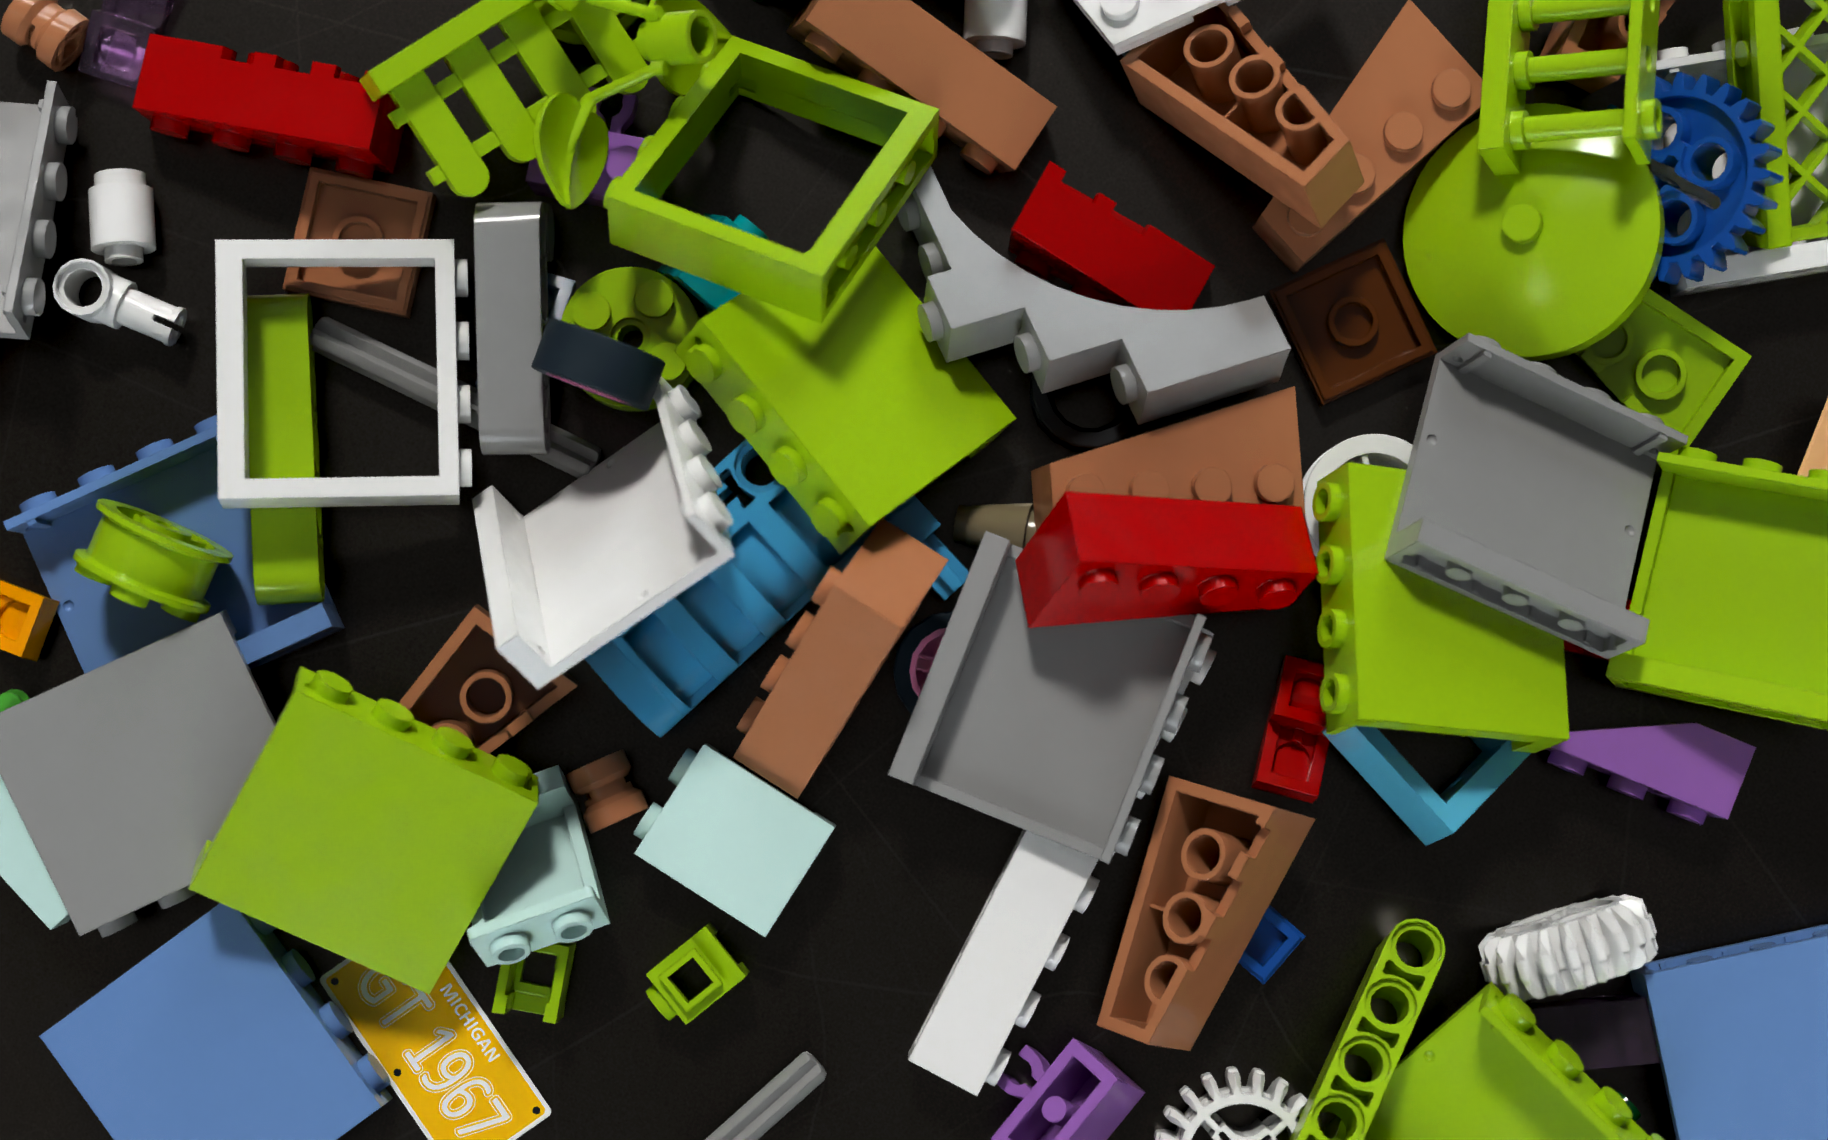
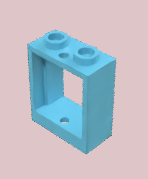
M1353 726L1336 735L1327 734L1326 727L1321 731L1425 846L1454 834L1531 754L1512 751L1511 740L1470 737L1482 752L1438 795L1376 727Z

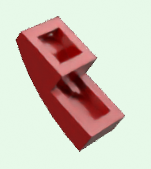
M1288 655L1285 656L1271 702L1252 781V788L1312 804L1318 798L1330 742L1321 732L1326 727V712L1320 704V688L1324 679L1323 664Z

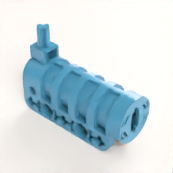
M746 439L714 468L722 482V487L717 490V494L723 503L734 495L725 484L732 477L743 493L753 500L745 507L736 496L726 506L733 520V524L727 529L735 556L584 658L616 696L660 738L811 601L815 590L832 566L843 572L879 523L877 522L869 528L850 548L840 555L829 540L816 530L811 518L785 486L781 485L776 479L763 486L754 485L747 481V467L759 454ZM915 496L884 517L891 524L948 559L937 580L931 586L943 601L965 583L969 571L934 534L941 524Z

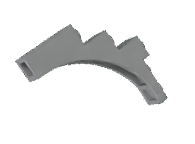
M931 166L897 214L902 228L906 232L913 230L920 245L918 247V257L927 283L924 303L918 305L919 323L927 341L937 342L946 363L1014 343L1016 358L1024 373H1033L1042 394L1110 373L1111 384L1118 401L1122 405L1129 404L1138 425L1280 380L1291 347L1265 296L1220 307L1193 310H1153L1112 304L1062 289L1026 272L998 254L976 236L951 210Z

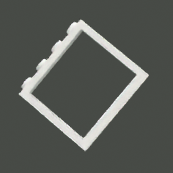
M454 239L215 240L218 500L223 509L459 505V487H472V449H458V424L471 423L470 385H457V360H469V322H456L455 297H468L467 259H454ZM247 267H435L439 476L249 479Z

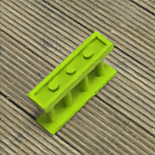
M1488 0L1477 150L1495 176L1520 174L1522 150H1528L1533 142L1622 135V139L1637 165L1651 164L1652 139H1660L1663 130L1661 103L1659 99H1654L1660 0ZM1629 15L1627 48L1534 57L1532 51H1529L1530 31H1537L1539 24ZM1626 75L1624 108L1530 116L1528 111L1525 110L1526 90H1533L1535 83Z

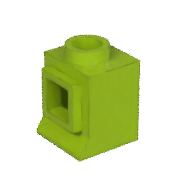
M711 922L706 924L645 974L653 983L646 990V994L657 1010L668 1021L678 1015L687 1025L742 981L750 972L743 962L737 964L715 937L718 931ZM691 958H694L713 983L692 1000L688 1001L669 976Z
M558 942L533 951L557 956L552 986L522 980L526 958L514 964L500 965L492 1013L505 1015L512 1009L544 1015L543 1022L556 1024L564 1017L576 942Z

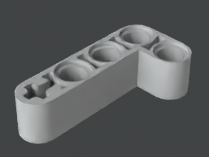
M477 202L475 206L474 262L478 425L480 448L483 455H544L550 451V376L533 369L531 366L549 320L547 262L553 261L555 230L552 206L545 202Z

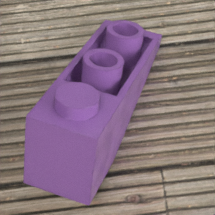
M1679 722L1570 730V740L1545 749L1550 751L1547 763L1579 776H1584L1587 767L1610 776L1606 787L1641 801L1644 800L1648 791L1669 800L1667 812L1687 821L1703 825L1706 816L1721 819L1729 818L1756 747L1698 723Z

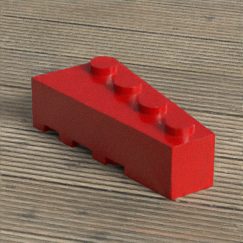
M149 34L132 108L151 121V130L182 139L188 138L189 130L212 134L211 142L213 144L240 152H249L251 143L274 148L273 156L275 158L298 165L310 166L313 157L336 162V171L366 179L373 178L374 170L393 174L404 125L396 129L387 116L397 109L389 94L373 103L360 83V78L342 72V68L337 65L313 61L309 74L299 72L300 67L297 64L285 60L278 55L255 51V53L248 54L247 62L245 63L236 61L237 52L225 46Z
M1065 491L1015 560L1028 628L1253 609L1276 610L1289 607L1294 603L1297 597L1319 574L1302 506Z

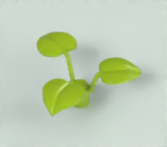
M580 0L547 1L559 11H570L577 6ZM585 0L590 5L645 18L646 21L640 25L637 32V46L641 56L645 60L650 61V65L585 94L581 98L580 103L570 93H556L551 95L541 106L533 131L536 158L551 191L558 202L565 206L566 209H575L587 199L602 174L608 156V128L604 120L592 112L594 106L598 102L654 76L657 77L661 85L669 93L676 96L686 95L698 80L703 64L716 57L731 38L732 34L698 0H650L648 6L626 0Z

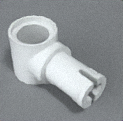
M84 258L70 260L60 267L54 277L52 288L54 298L60 307L87 322L104 324L113 329H119L123 325L159 340L169 347L177 342L181 333L163 325L162 322L167 320L182 327L186 323L187 310L185 308L176 307L138 291L135 282L117 275L93 260ZM98 276L102 284L101 295L96 302L83 307L79 299L80 288L86 280Z

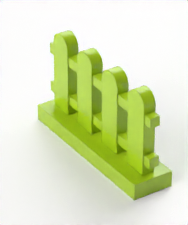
M482 0L371 69L359 81L373 103L389 94L397 109L387 115L396 129L408 123L435 165L434 168L425 173L432 185L435 187L446 181L456 195L471 198L482 193L488 186L489 171L481 157L499 146L505 156L516 163H526L536 158L533 143L535 120L541 106L551 95L570 93L580 103L581 98L590 92L588 88L602 79L606 78L608 83H611L646 67L647 64L638 50L637 38L631 40L613 10L590 5L585 0H580L573 10L559 11L554 9L543 17L533 3L536 0ZM568 20L596 62L595 65L581 74H578L552 33L554 29ZM497 25L506 40L488 51L479 36ZM515 54L543 96L542 99L526 109L498 67L499 64ZM443 59L452 74L433 85L424 70ZM648 80L619 93L623 95L634 94L642 90ZM461 88L490 131L473 143L469 141L443 101ZM595 105L592 112L596 114L597 106Z

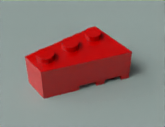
M1049 161L1012 227L1008 250L1017 255L1014 264L1045 281L1052 274L1072 285L1071 292L1091 299L1121 306L1153 310H1191L1215 265L1154 226L1147 224L1143 227L1114 211L1117 203L1102 193H1097L1094 199L1063 183L1062 179L1067 171Z

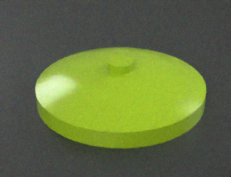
M1525 104V110L1528 111L1530 116L1585 112L1559 104ZM1479 118L1466 125L1451 136L1427 162L1414 185L1406 208L1403 224L1404 260L1410 282L1421 304L1429 315L1456 339H1460L1468 333L1475 336H1485L1497 341L1501 348L1528 361H1542L1567 356L1602 340L1617 329L1640 304L1656 275L1662 256L1665 232L1664 209L1659 188L1648 165L1636 164L1622 139V135L1533 142L1528 150H1522L1520 174L1495 176L1477 150Z

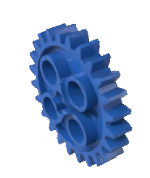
M1683 72L1676 73L1672 85L1669 81L1657 76L1655 80L1654 99H1659L1661 103L1663 130L1660 139H1652L1651 158L1661 164L1674 168L1677 175L1694 185L1706 189L1720 198L1721 201L1720 206L1714 209L1700 197L1680 190V186L1673 180L1651 170L1660 191L1665 220L1662 256L1654 279L1658 275L1659 281L1671 285L1678 284L1681 274L1693 281H1703L1704 263L1709 268L1721 272L1726 271L1727 260L1724 253L1726 250L1746 256L1749 250L1742 235L1746 230L1764 234L1766 228L1755 216L1759 209L1772 210L1777 209L1778 206L1777 202L1764 195L1765 187L1783 182V176L1767 170L1766 164L1777 159L1783 153L1782 149L1776 146L1762 143L1775 130V127L1765 120H1754L1761 106L1747 98L1741 100L1743 92L1741 89L1728 83L1720 87L1719 80L1702 74L1697 82L1694 77ZM1610 104L1607 107L1608 110L1621 109L1620 107L1615 106L1613 104ZM1676 123V136L1672 143L1664 148L1663 138L1666 130ZM1726 153L1727 165L1725 170L1718 178L1713 179L1712 168L1720 155ZM1690 209L1691 223L1689 228L1679 236L1677 232L1679 219L1685 211Z

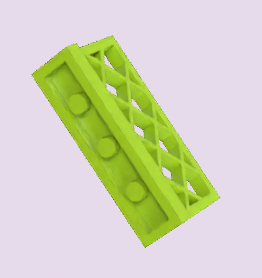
M1722 0L1728 84L1743 91L1741 100L1747 98L1761 106L1754 120L1762 119L1773 124L1775 130L1762 143L1776 146L1782 149L1783 153L1777 159L1766 164L1767 170L1783 176V182L1766 186L1764 192L1765 196L1778 203L1777 209H1759L1755 217L1766 228L1765 233L1758 234L1746 230L1742 238L1747 246L1774 249L1792 246V242L1827 237L1828 189L1811 174L1828 153V128L1813 116L1808 109L1828 84V60L1824 64L1804 45L1823 20L1828 23V0H1803L1813 10L1794 36L1780 24L1779 0ZM1796 56L1817 74L1798 100H1795L1784 90L1783 79L1784 71ZM1799 121L1820 138L1801 165L1788 155L1787 137ZM1805 185L1823 201V204L1807 224L1792 226L1791 201L1802 186Z

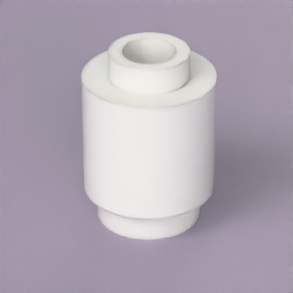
M965 0L963 38L992 60L1012 58L1014 49H1019L1026 45L1028 0Z
M113 168L96 172L94 174V186L88 189L91 251L104 256V261L108 265L133 266L143 263L144 255L156 250L153 188L146 185V174L140 170L128 168Z

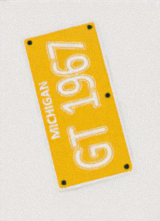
M345 959L321 976V985L332 1001L346 1015L354 1033L367 1052L373 1055L383 1066L389 1076L391 1087L428 1140H516L550 1116L551 1108L449 961L430 994L349 959Z

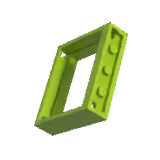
M732 35L716 57L703 64L698 80L685 96L680 95L675 99L670 108L668 118L655 135H648L643 140L636 159L623 176L615 177L609 184L604 196L603 207L607 208L610 244L822 324L937 157L939 109ZM738 95L883 146L807 255L659 200Z

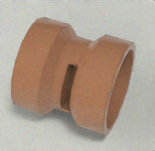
M13 0L8 6L1 22V33L19 46L30 45L36 50L37 59L55 72L64 70L79 57L90 40L93 31V22L75 9H63L58 5V0Z
M624 749L602 757L565 775L572 793L580 796L586 795L588 798L584 802L586 810L583 817L591 834L649 808L642 790L633 787L631 781L626 783L624 779L631 769Z

